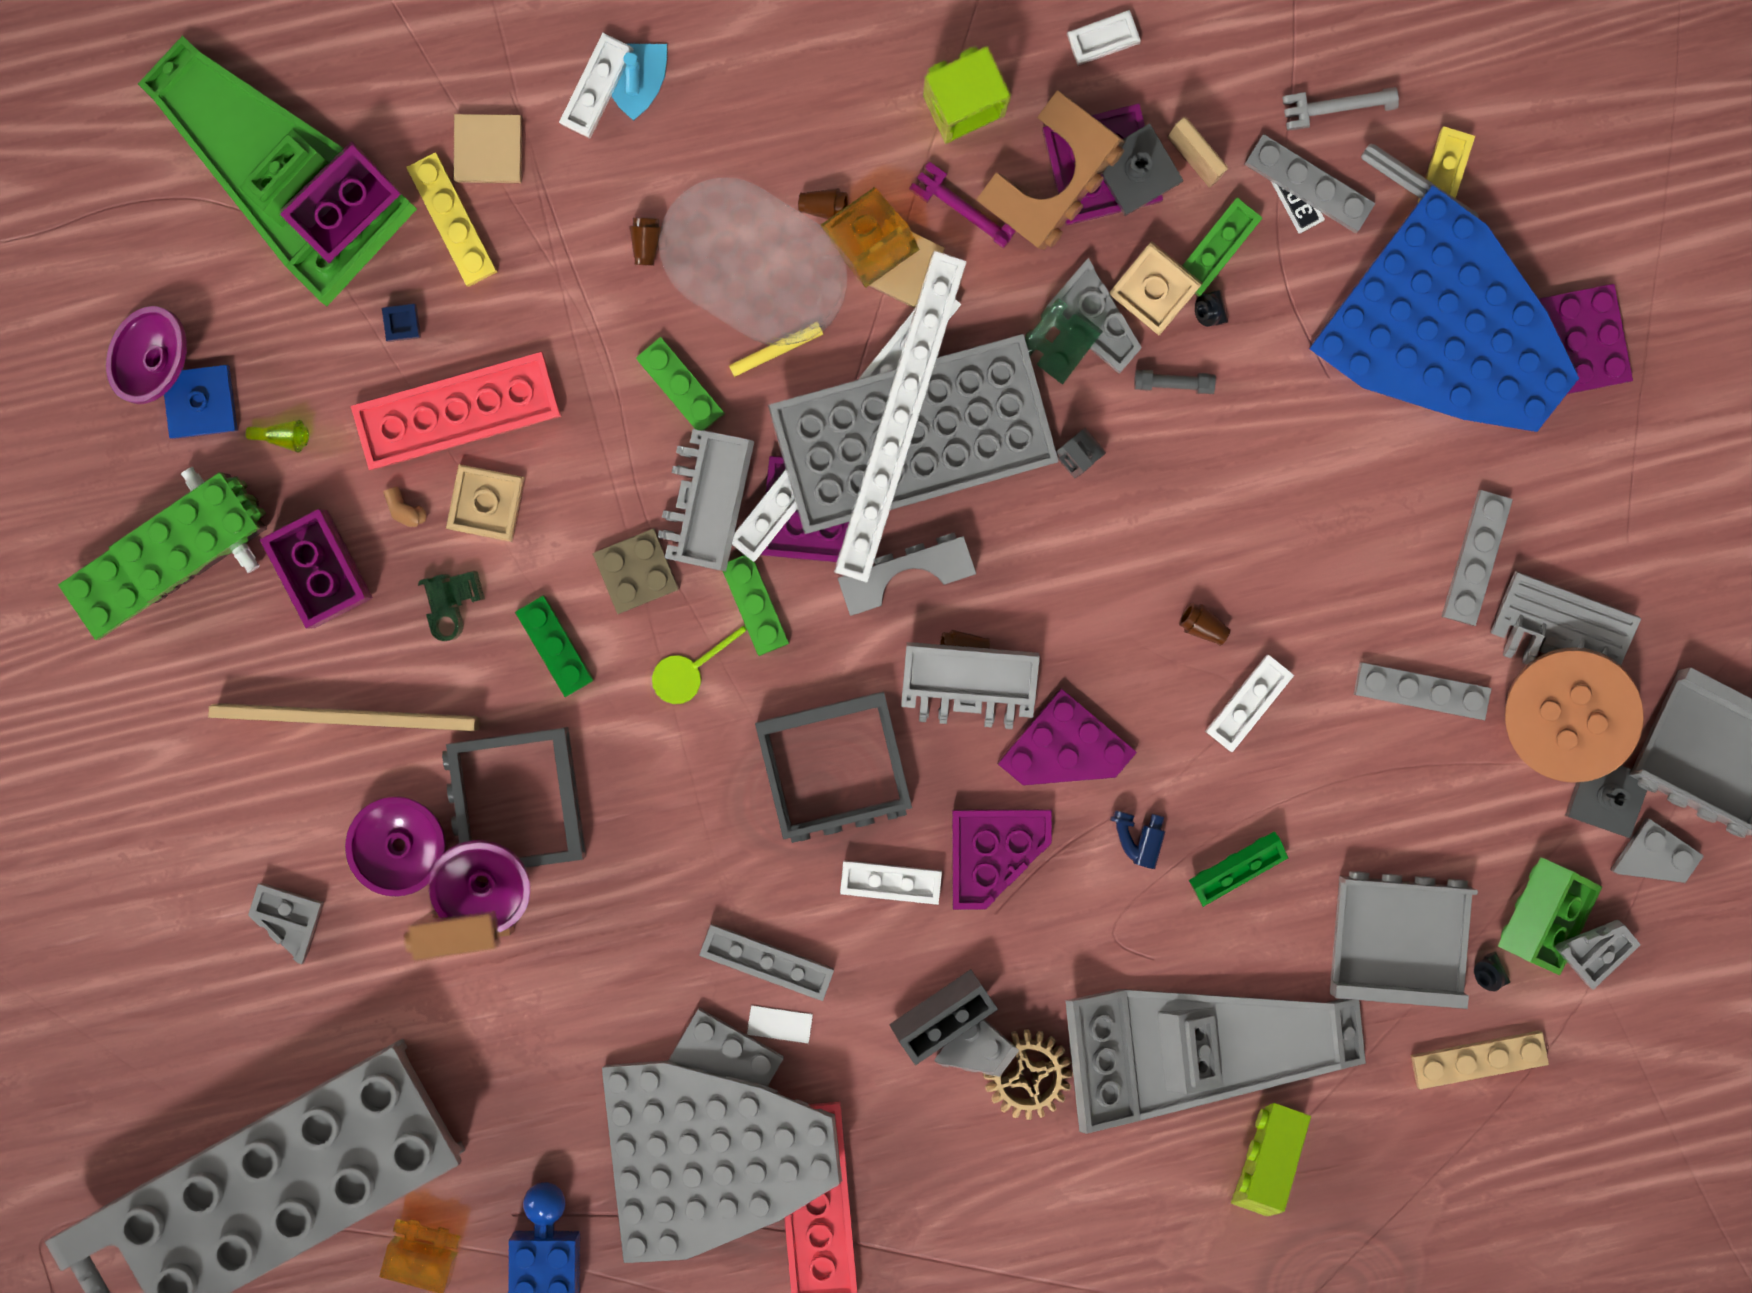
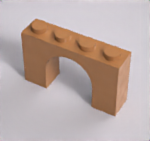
M1058 90L1037 118L1064 138L1073 150L1075 172L1068 187L1055 197L1035 199L1004 175L996 173L976 199L1033 245L1043 250L1047 246L1051 248L1057 243L1063 234V231L1060 230L1067 219L1072 221L1083 207V204L1080 202L1088 192L1092 194L1100 186L1104 179L1101 174L1108 165H1115L1124 153V149L1121 147L1125 143L1123 139Z
M432 910L408 926L409 932H405L404 939L406 950L408 953L412 952L413 961L495 949L500 945L499 937L510 936L515 932V928L513 925L499 933L495 911L440 918L436 911Z

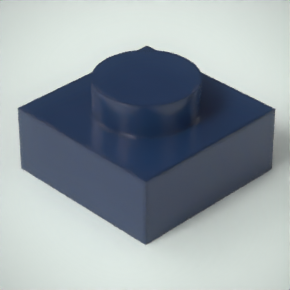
M416 304L382 308L387 342L421 338Z

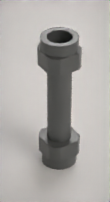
M1136 370L1134 378V389L1151 391L1152 387L1196 390V394H1214L1216 375L1209 373H1198L1197 377L1153 374V370Z

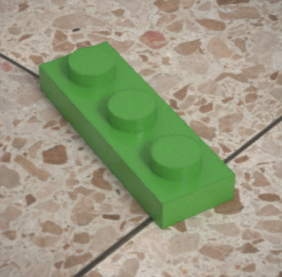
M1239 198L1233 201L1182 265L1203 283L1195 292V295L1198 297L1202 295L1262 220L1259 214Z
M661 337L636 357L637 361L696 430L705 431L725 414Z
M745 555L729 561L726 572L723 571L758 656L789 644L756 563Z

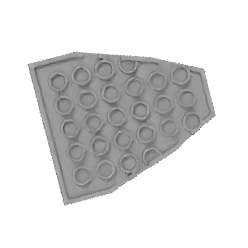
M669 1060L612 1064L602 1067L624 1263L687 1260L780 1221L842 1182L835 1115L822 1109H813L806 1102L798 1099L795 1101L778 1094L777 1090L764 1085L730 1076L724 1078L709 1074L707 1070L699 1068L694 1070L679 1066L678 1063Z

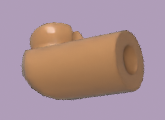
M399 487L383 491L390 514L394 520L408 527H417L418 524H423L426 521L427 515L424 508L421 506L413 508L405 504Z

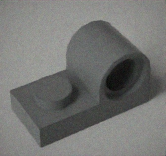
M1084 428L1056 453L1059 461L1076 479L1106 454V451L1090 432Z

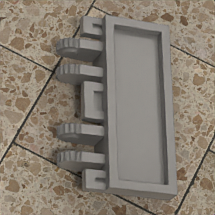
M693 429L690 443L700 445L699 449L677 446L676 453L688 458H697L695 470L680 465L673 466L672 468L673 474L693 478L692 482L682 480L676 508L685 509V514L663 510L662 517L668 521L683 522L681 534H675L673 531L659 530L658 538L679 542L678 547L667 545L665 559L726 572L754 441Z
M1515 571L1495 616L1496 620L1491 629V634L1505 638L1510 625L1513 626L1503 651V656L1512 658L1516 653L1524 632L1532 634L1523 654L1522 662L1524 664L1532 662L1538 651L1547 653L1556 649L1577 647L1600 652L1621 665L1641 618Z
M907 642L901 707L915 708L916 696H921L919 722H926L929 716V697L941 698L938 719L939 723L947 724L949 699H954L953 711L980 714L982 702H986L984 726L992 727L995 718L994 704L1007 703L1004 724L1005 729H1012L1015 704L1020 705L1019 717L1033 718L1040 655L1035 652Z

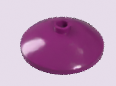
M148 306L133 312L120 324L112 337L106 358L108 382L117 396L134 404H146L163 396L175 384L182 372L187 354L186 334L179 318L164 308Z
M387 797L364 807L350 824L345 841L347 862L358 881L375 893L393 897L409 895L427 886L434 865L446 851L445 835L437 817L423 804L405 797ZM399 838L405 842L404 850H398L395 847L396 839Z
M484 840L463 842L447 850L434 865L429 880L430 900L440 918L495 911L499 933L513 926L521 918L527 908L531 892L529 874L519 857L500 844ZM485 876L488 881L485 883L479 882L477 877Z

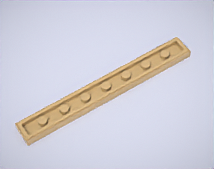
M223 703L211 704L208 718L465 731L479 730L480 722L478 716Z

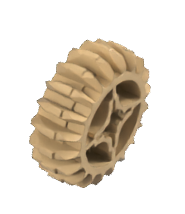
M1025 1029L1024 1039L1020 1040L1016 1031L1011 1032L1012 1044L1019 1049V1052L1016 1054L1018 1061L1016 1068L1008 1072V1076L1002 1078L1001 1076L983 1073L985 1079L994 1080L985 1085L987 1092L997 1091L991 1097L992 1102L998 1103L1004 1099L1000 1107L1004 1113L1011 1106H1014L1012 1110L1014 1118L1019 1117L1021 1109L1025 1110L1027 1120L1032 1119V1110L1036 1109L1039 1117L1042 1118L1045 1116L1042 1107L1046 1105L1054 1112L1056 1106L1052 1100L1055 1098L1059 1102H1064L1066 1099L1059 1090L1067 1091L1071 1089L1070 1083L1062 1080L1073 1076L1072 1070L1062 1069L1068 1066L1071 1061L1069 1057L1059 1058L1065 1051L1062 1045L1052 1049L1055 1044L1054 1037L1050 1036L1045 1043H1042L1044 1035L1042 1031H1038L1035 1039H1031L1030 1030ZM1025 1049L1040 1051L1047 1055L1051 1061L1046 1063L1044 1061L1033 1062L1028 1059ZM1023 1060L1031 1072H1036V1074H1032L1034 1088L1030 1087L1029 1081L1024 1076L1019 1077L1020 1074L1024 1075L1022 1071L1024 1069ZM1055 1071L1051 1086L1045 1093L1040 1095L1038 1089L1039 1082L1044 1077L1049 1076V1072ZM1005 1087H1023L1028 1091L1031 1099L1015 1097Z

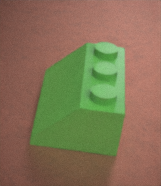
M1540 857L1538 863L1530 872V880L1523 894L1516 901L1515 911L1509 924L1502 930L1498 947L1557 975H1561L1567 961L1556 950L1555 946L1560 942L1580 935L1602 886Z

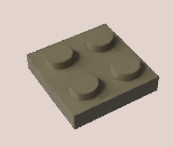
M655 529L593 553L617 614L679 590L668 560L665 559V553Z

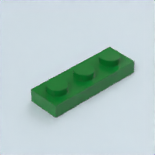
M544 595L515 612L564 697L595 681Z
M1274 831L1265 837L1257 839L1253 844L1241 851L1229 855L1225 860L1211 868L1201 871L1197 876L1191 878L1189 882L1197 899L1204 907L1288 859L1281 839Z

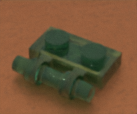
M1057 298L1051 307L1048 306L1041 314V321L1034 330L1028 331L1025 335V341L1029 356L1035 350L1042 352L1044 355L1037 365L1063 385L1103 333V330L1079 311L1075 312L1070 320L1062 315L1067 308V304ZM1052 327H1056L1061 332L1051 343L1045 336Z

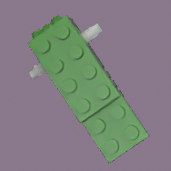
M193 467L186 469L181 475L186 480L185 483L190 489V493L109 547L110 550L58 584L95 640H100L153 603H159L168 594L178 590L182 584H187L196 575H200L231 553L234 554V557L241 566L245 567L247 573H251L260 566L256 562V557L247 543L267 530L261 521L266 512L263 508H259V502L255 496L247 494L246 488L248 486L245 481L240 480L237 476L231 477L230 474L219 472L204 482Z

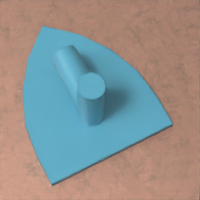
M627 44L634 50L624 55L626 67L613 91L612 98L618 107L633 121L648 109L660 91L666 72L667 44Z

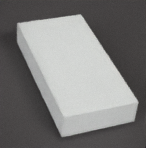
M1130 10L1067 32V37L1078 66L1135 46L1141 42Z

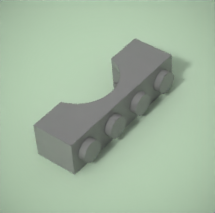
M954 532L936 538L938 545L925 549L924 543L906 548V556L894 559L891 553L874 559L875 566L871 569L868 582L847 576L838 578L850 616L882 606L883 592L887 583L892 577L904 570H926L935 575L944 585L975 575L976 571L964 536L956 538Z

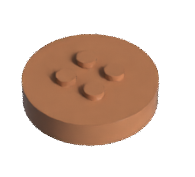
M1577 647L1561 648L1538 656L1519 672L1507 695L1505 722L1513 748L1519 757L1533 770L1558 781L1586 782L1613 772L1632 754L1638 744L1643 728V706L1634 681L1627 671L1615 660L1591 649Z

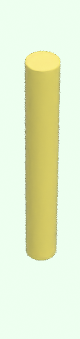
M816 323L730 364L729 367L734 377L823 335L819 324Z

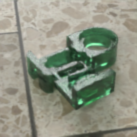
M478 571L450 577L448 574H441L432 578L422 579L418 583V586L424 585L431 609V613L426 614L432 635L439 641H452L462 634L463 621L459 610L462 601L471 599L472 602L485 600ZM468 580L471 581L474 597L472 595L471 587ZM443 617L451 618L455 624L454 632L449 636L443 635L439 630V622Z

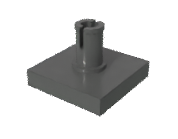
M1150 123L1123 139L1125 143L1121 148L1124 149V153L1115 165H1108L1101 174L1124 216L1136 211L1184 181Z
M1620 766L1601 778L1586 782H1576L1565 816L1631 838L1647 790L1637 785L1639 780L1629 776L1632 769Z

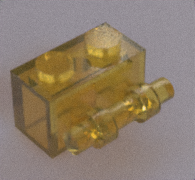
M396 1219L393 1232L403 1234L405 1238L395 1235L387 1245L379 1277L436 1293H444L450 1284L458 1252L444 1248L448 1246L457 1249L461 1236L449 1233V1229L439 1227L437 1230L422 1226L420 1221L410 1219L407 1222ZM418 1238V1239L426 1240V1241H429V1242H433L434 1244H433V1245L425 1244V1243L416 1241V1239Z

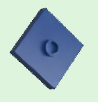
M221 365L182 370L175 384L164 394L169 439L238 431L230 366Z

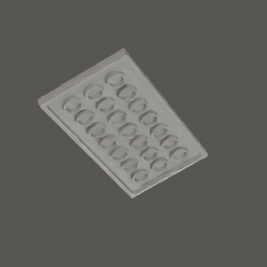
M1024 334L936 358L890 510L1059 462ZM896 370L768 405L804 534L850 522Z

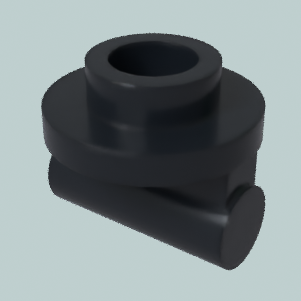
M1220 290L1202 294L1195 302V315L1203 326L1210 327L1228 323Z
M1496 952L1484 956V959L1474 967L1476 981L1488 991H1498L1511 982Z

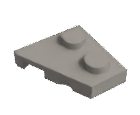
M1645 818L1610 870L1622 875L1686 883L1704 855L1651 819Z
M259 883L248 916L257 925L264 927L277 944H281L294 956L293 959L297 963L303 964L305 963L324 902L268 884Z
M1615 920L1560 942L1555 948L1584 983L1594 990L1641 944L1623 923Z
M983 1019L945 1045L934 1061L943 1067L949 1068L951 1066L965 1071L983 1072L987 1075L1000 1077L1019 1052V1049Z

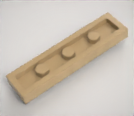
M1541 1031L1411 1055L1418 1089L1549 1065L1544 1036Z

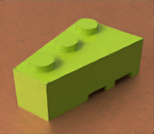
M1272 1103L1266 1106L1265 1109L1260 1110L1255 1127L1258 1129L1254 1140L1249 1145L1246 1162L1231 1204L1267 1217L1285 1212L1310 1123V1115L1276 1103Z

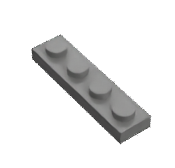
M1264 134L1244 164L1355 234L1360 230L1376 204Z
M1483 490L1478 491L1441 617L1476 626L1513 499Z
M1360 663L1353 695L1485 720L1491 688Z
M712 923L699 956L821 1001L825 997L834 972L832 967Z

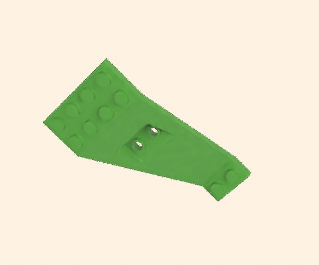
M184 36L170 48L138 83L171 121L285 267L326 307L417 210L401 194L328 263L280 215V209L344 148L202 54Z

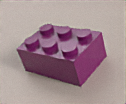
M317 509L260 539L306 629L317 628L373 599L328 510Z

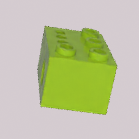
M977 46L969 48L959 54V60L950 64L947 61L937 63L928 69L929 74L925 75L923 98L945 144L1005 117L1010 94L987 46L980 50Z

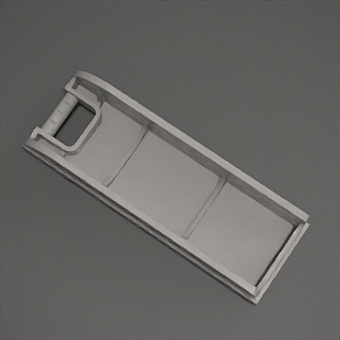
M401 1039L115 1199L69 1228L47 1239L45 1244L61 1271L71 1267L85 1293H111L90 1255L108 1245H114L120 1249L144 1293H231L458 1166L462 1161L460 1154L465 1151V1148L461 1141L456 1143L414 1071L405 1052L407 1045Z

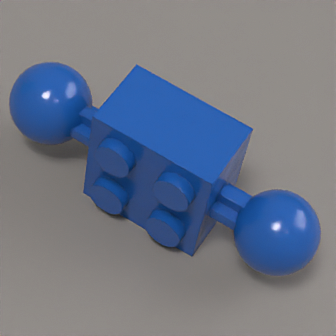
M549 1182L537 1183L524 1196L523 1209L528 1219L534 1223V1231H514L509 1239L508 1293H580V1231H554V1222L562 1216L566 1205L563 1192L555 1184Z

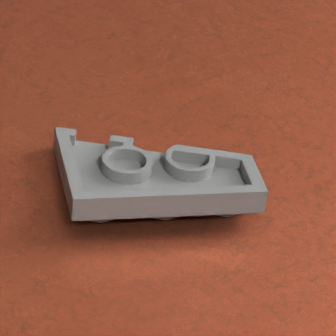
M1089 258L1044 309L1118 374L1121 373L1142 348L1122 313L1119 312L1110 297L1106 286L1095 272Z
M698 1008L669 1061L694 1070L697 1068L707 1070L709 1074L724 1078L730 1076L768 1086L784 1056L703 1009Z

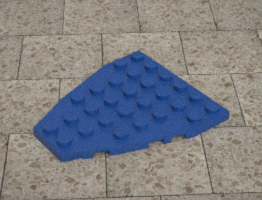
M1433 185L1421 198L1309 347L1311 351L1364 389L1462 420L1538 432L1579 379L1547 311L1487 224Z

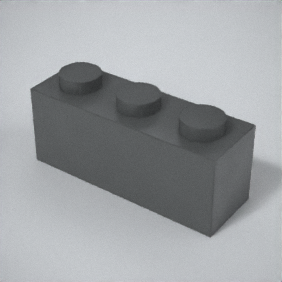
M970 969L889 1025L899 1043L916 1066L998 1009Z

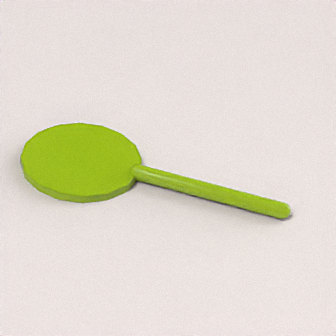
M740 627L694 663L689 658L680 655L669 656L661 660L655 667L652 675V686L656 694L663 701L671 704H683L691 700L698 693L701 685V675L698 667L745 633L746 627Z

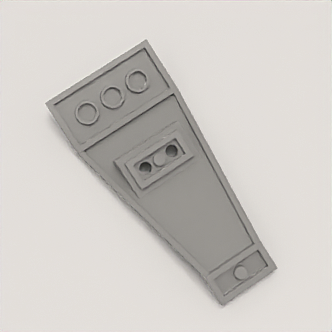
M1124 989L1065 1000L1079 1132L1088 1134L1366 1064L1359 1000L1340 999L1321 1003Z

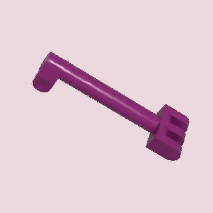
M928 162L925 169L934 175L933 179L921 172L917 179L927 187L923 190L919 185L913 183L909 189L926 203L929 202L933 195L937 196L994 238L993 241L1004 249L1016 231L1007 224H1004L1001 228L945 187L942 183L947 174L931 162Z

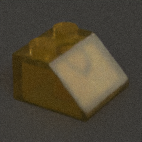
M875 187L821 224L822 229L840 256L865 288L920 250L910 227Z

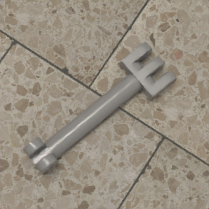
M1396 87L1382 89L1381 92L1307 103L1306 92L1282 97L1283 104L1297 103V107L1284 110L1285 117H1299L1297 121L1286 123L1287 130L1309 128V116L1384 105L1385 111L1394 110L1399 107V96Z

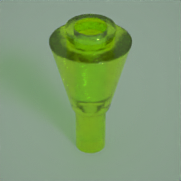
M301 420L268 426L267 428L247 427L246 438L247 440L267 441L270 444L300 453L303 447L308 444L309 431Z

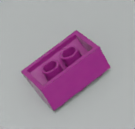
M351 141L280 209V215L330 263L401 193L368 156Z

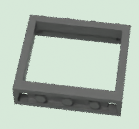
M884 691L755 723L783 840L791 838L792 843L811 839L810 833L823 830L824 835L843 831L842 825L854 822L856 828L875 823L874 817L887 815L888 820L896 819L907 815L906 810L912 808ZM878 707L900 799L792 825L770 733Z
M569 727L446 744L447 751H443L442 759L444 769L446 771L450 770L451 783L447 784V795L449 803H454L456 816H452L451 823L454 836L459 835L460 843L472 841L460 753L553 740L568 850L519 857L525 867L583 860L586 857Z

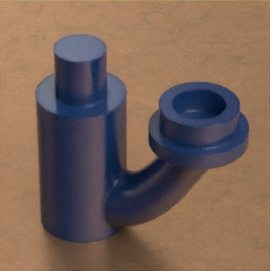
M1115 810L1114 816H1111L1110 820L1116 822L1119 840L1125 854L1134 864L1155 869L1166 832L1161 830L1165 817L1156 814L1151 815L1149 826L1143 825L1137 846L1131 837L1128 827H1134V815Z

